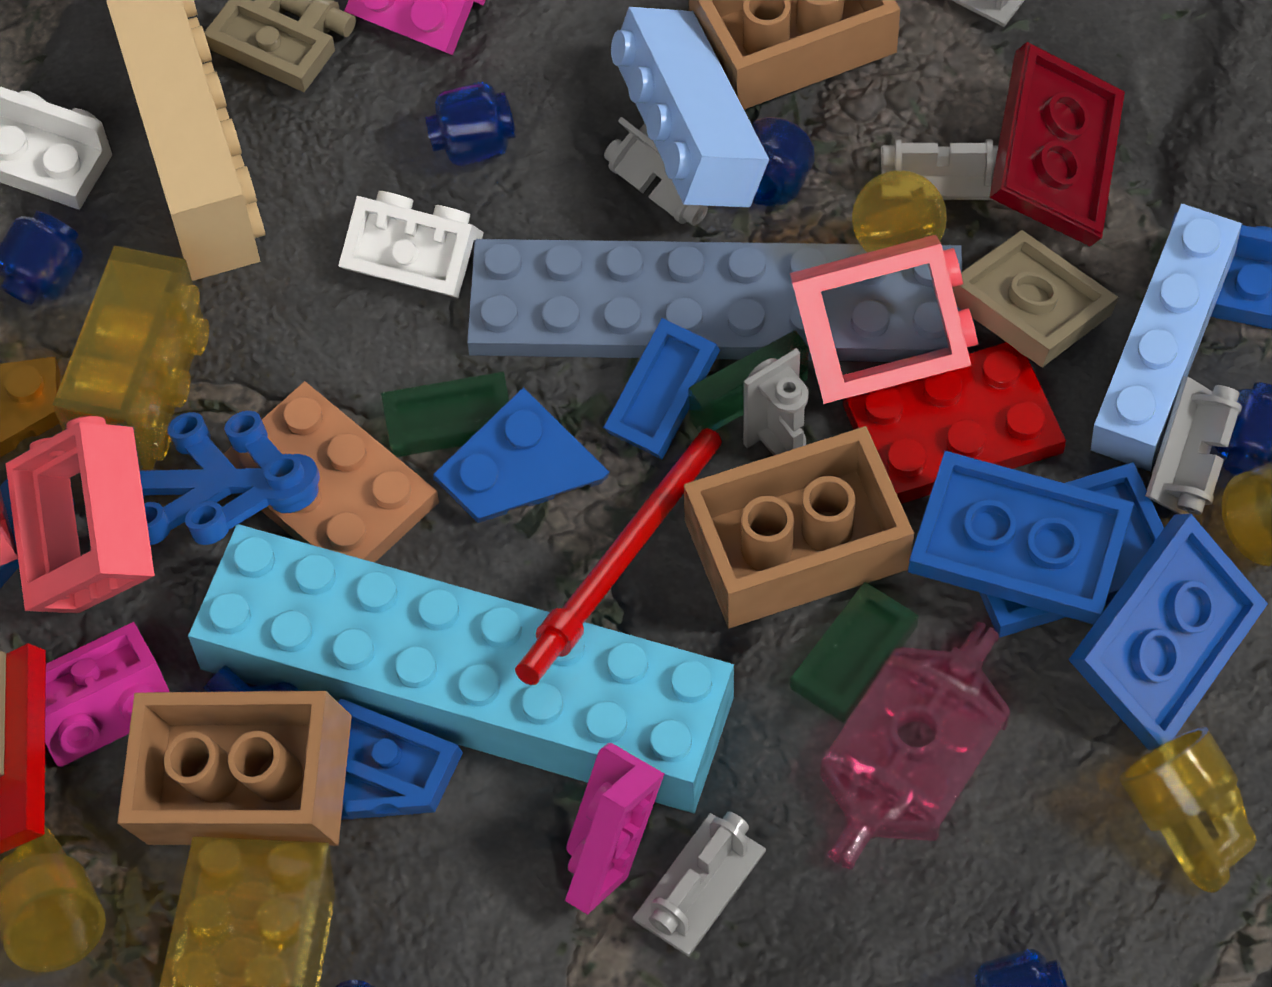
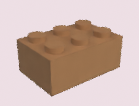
M689 0V11H693L744 110L897 53L900 8L895 0Z
M866 426L684 484L685 523L728 629L908 570L913 548L914 532Z
M327 691L134 693L117 824L148 845L338 846L352 715Z

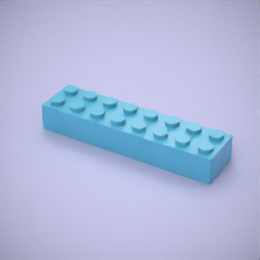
M240 524L236 525L188 635L201 670L273 691H327L337 702H339L340 698L454 744L587 783L599 750L607 743H613L665 773L655 799L656 803L695 814L734 699V664L586 622L583 624L584 634L571 652L563 657L558 656L536 685H528L517 677L515 667L536 642V630L550 612Z

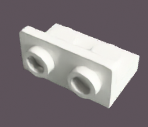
M0 87V182L80 210L112 157L102 122L85 110L78 108L68 110L48 103L32 92L20 91L18 93Z
M378 191L376 200L357 196L338 266L345 270L459 298L473 242L475 243L476 239H482L484 233L475 226L468 224L470 214L441 205H435L433 215L412 210L414 200L386 191Z

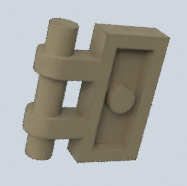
M228 0L204 33L209 50L305 93L335 52L333 37L326 33L331 30L344 37H348L355 27L356 17L340 10L338 2L334 0ZM288 11L301 18L297 21L283 15V13Z

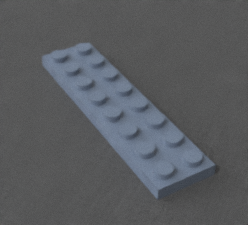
M476 239L474 244L467 342L469 355L641 358L661 318L716 343L720 349L716 359L767 360L776 358L778 360L797 348L800 352V360L812 361L790 273L894 245ZM942 245L943 250L955 249L960 271L962 272L961 245ZM928 264L821 292L839 361L894 362L949 347Z

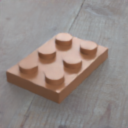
M306 381L262 419L268 433V439L282 454H303L309 456L316 463L320 473L318 495L306 508L293 513H280L269 505L261 510L296 541L375 563L439 503L438 493L435 488ZM230 447L224 453L225 457L236 469L259 468L248 452L239 453Z

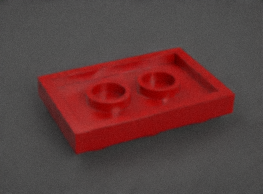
M1005 342L969 353L971 366L843 399V407L853 430L864 426L867 427L901 504L931 495L945 451L1010 469L1064 453L1066 439L1026 356Z

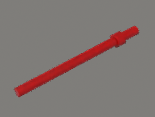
M708 428L702 429L565 605L562 608L553 609L536 630V642L515 667V673L522 682L528 685H536L558 656L563 657L571 652L584 634V622L683 496L684 484L693 482L720 448L722 440L717 432Z

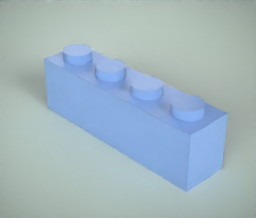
M629 7L621 30H617L612 39V61L618 66L624 78L630 99L636 104L646 125L648 137L653 140L663 160L666 175L669 179H672L683 205L750 207L769 158L693 11Z
M1181 203L1094 423L1091 451L1127 464L1134 462L1136 467L1151 472L1163 441L1183 376H1188L1234 258L1242 223Z

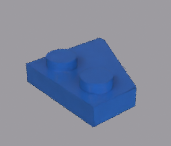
M523 387L433 474V480L477 523H481L506 515L509 510L524 505L534 506L552 500L556 495L587 485L593 487L602 484L608 478L610 472Z
M340 698L338 703L352 715L341 820L434 813L463 754L457 744Z

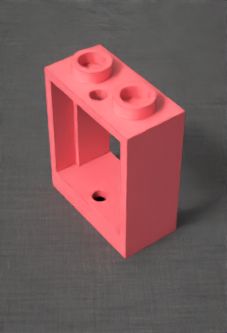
M936 235L790 273L824 404L971 366L967 347L978 345V340L969 308L958 311L952 287L963 285L958 259L954 248L942 249L941 242ZM928 264L949 347L842 375L821 292Z
M98 416L76 418L66 424V430L53 437L32 442L29 445L30 450L5 463L25 611L81 613L155 576L133 427L107 425L105 419ZM78 473L81 474L91 551L82 556L80 554L70 478Z

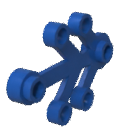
M242 411L233 415L226 422L224 430L232 448L239 453L248 452L259 468L236 469L210 440L211 434L203 417L195 412L181 414L170 422L167 429L175 449L181 454H188L200 469L140 471L143 499L145 495H183L164 507L156 502L144 503L150 545L164 540L172 529L184 522L196 543L209 545L220 541L226 536L229 529L269 505L280 513L300 511L309 506L318 495L320 473L317 465L312 458L303 454H282L268 439V433L260 415L255 411ZM243 493L223 507L217 503L230 494Z

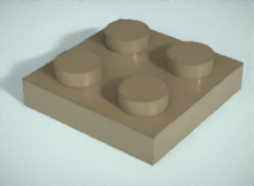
M1023 230L961 272L963 285L952 287L958 308L961 310L969 308L972 319L981 323L1017 349L1022 355L1028 357L1041 367H1044L1110 317L1119 298Z

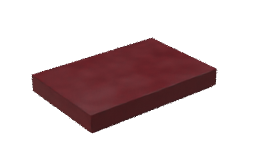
M1029 42L1024 43L1015 51L989 198L1089 247L1102 239L1125 91Z

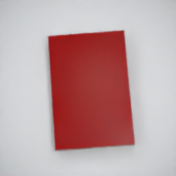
M29 643L6 654L4 775L0 777V854L45 834L46 650Z

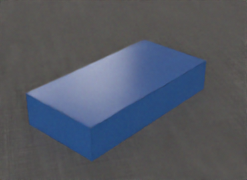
M661 318L603 428L609 434L663 459L720 352L717 344Z

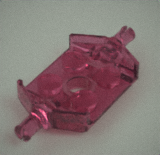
M981 622L975 623L973 630L960 650L954 647L951 652L904 647L896 648L821 761L820 776L847 816L848 823L833 848L828 852L829 857L835 863L839 864L843 857L842 867L853 869L855 862L869 840L876 836L881 838L936 841L942 822L1001 729L1005 731L1008 726L1010 710L982 671L983 661L994 644L999 640L998 633L992 627H989L985 634L986 624ZM908 722H922L933 730L935 739L924 747H911L900 739L898 730Z

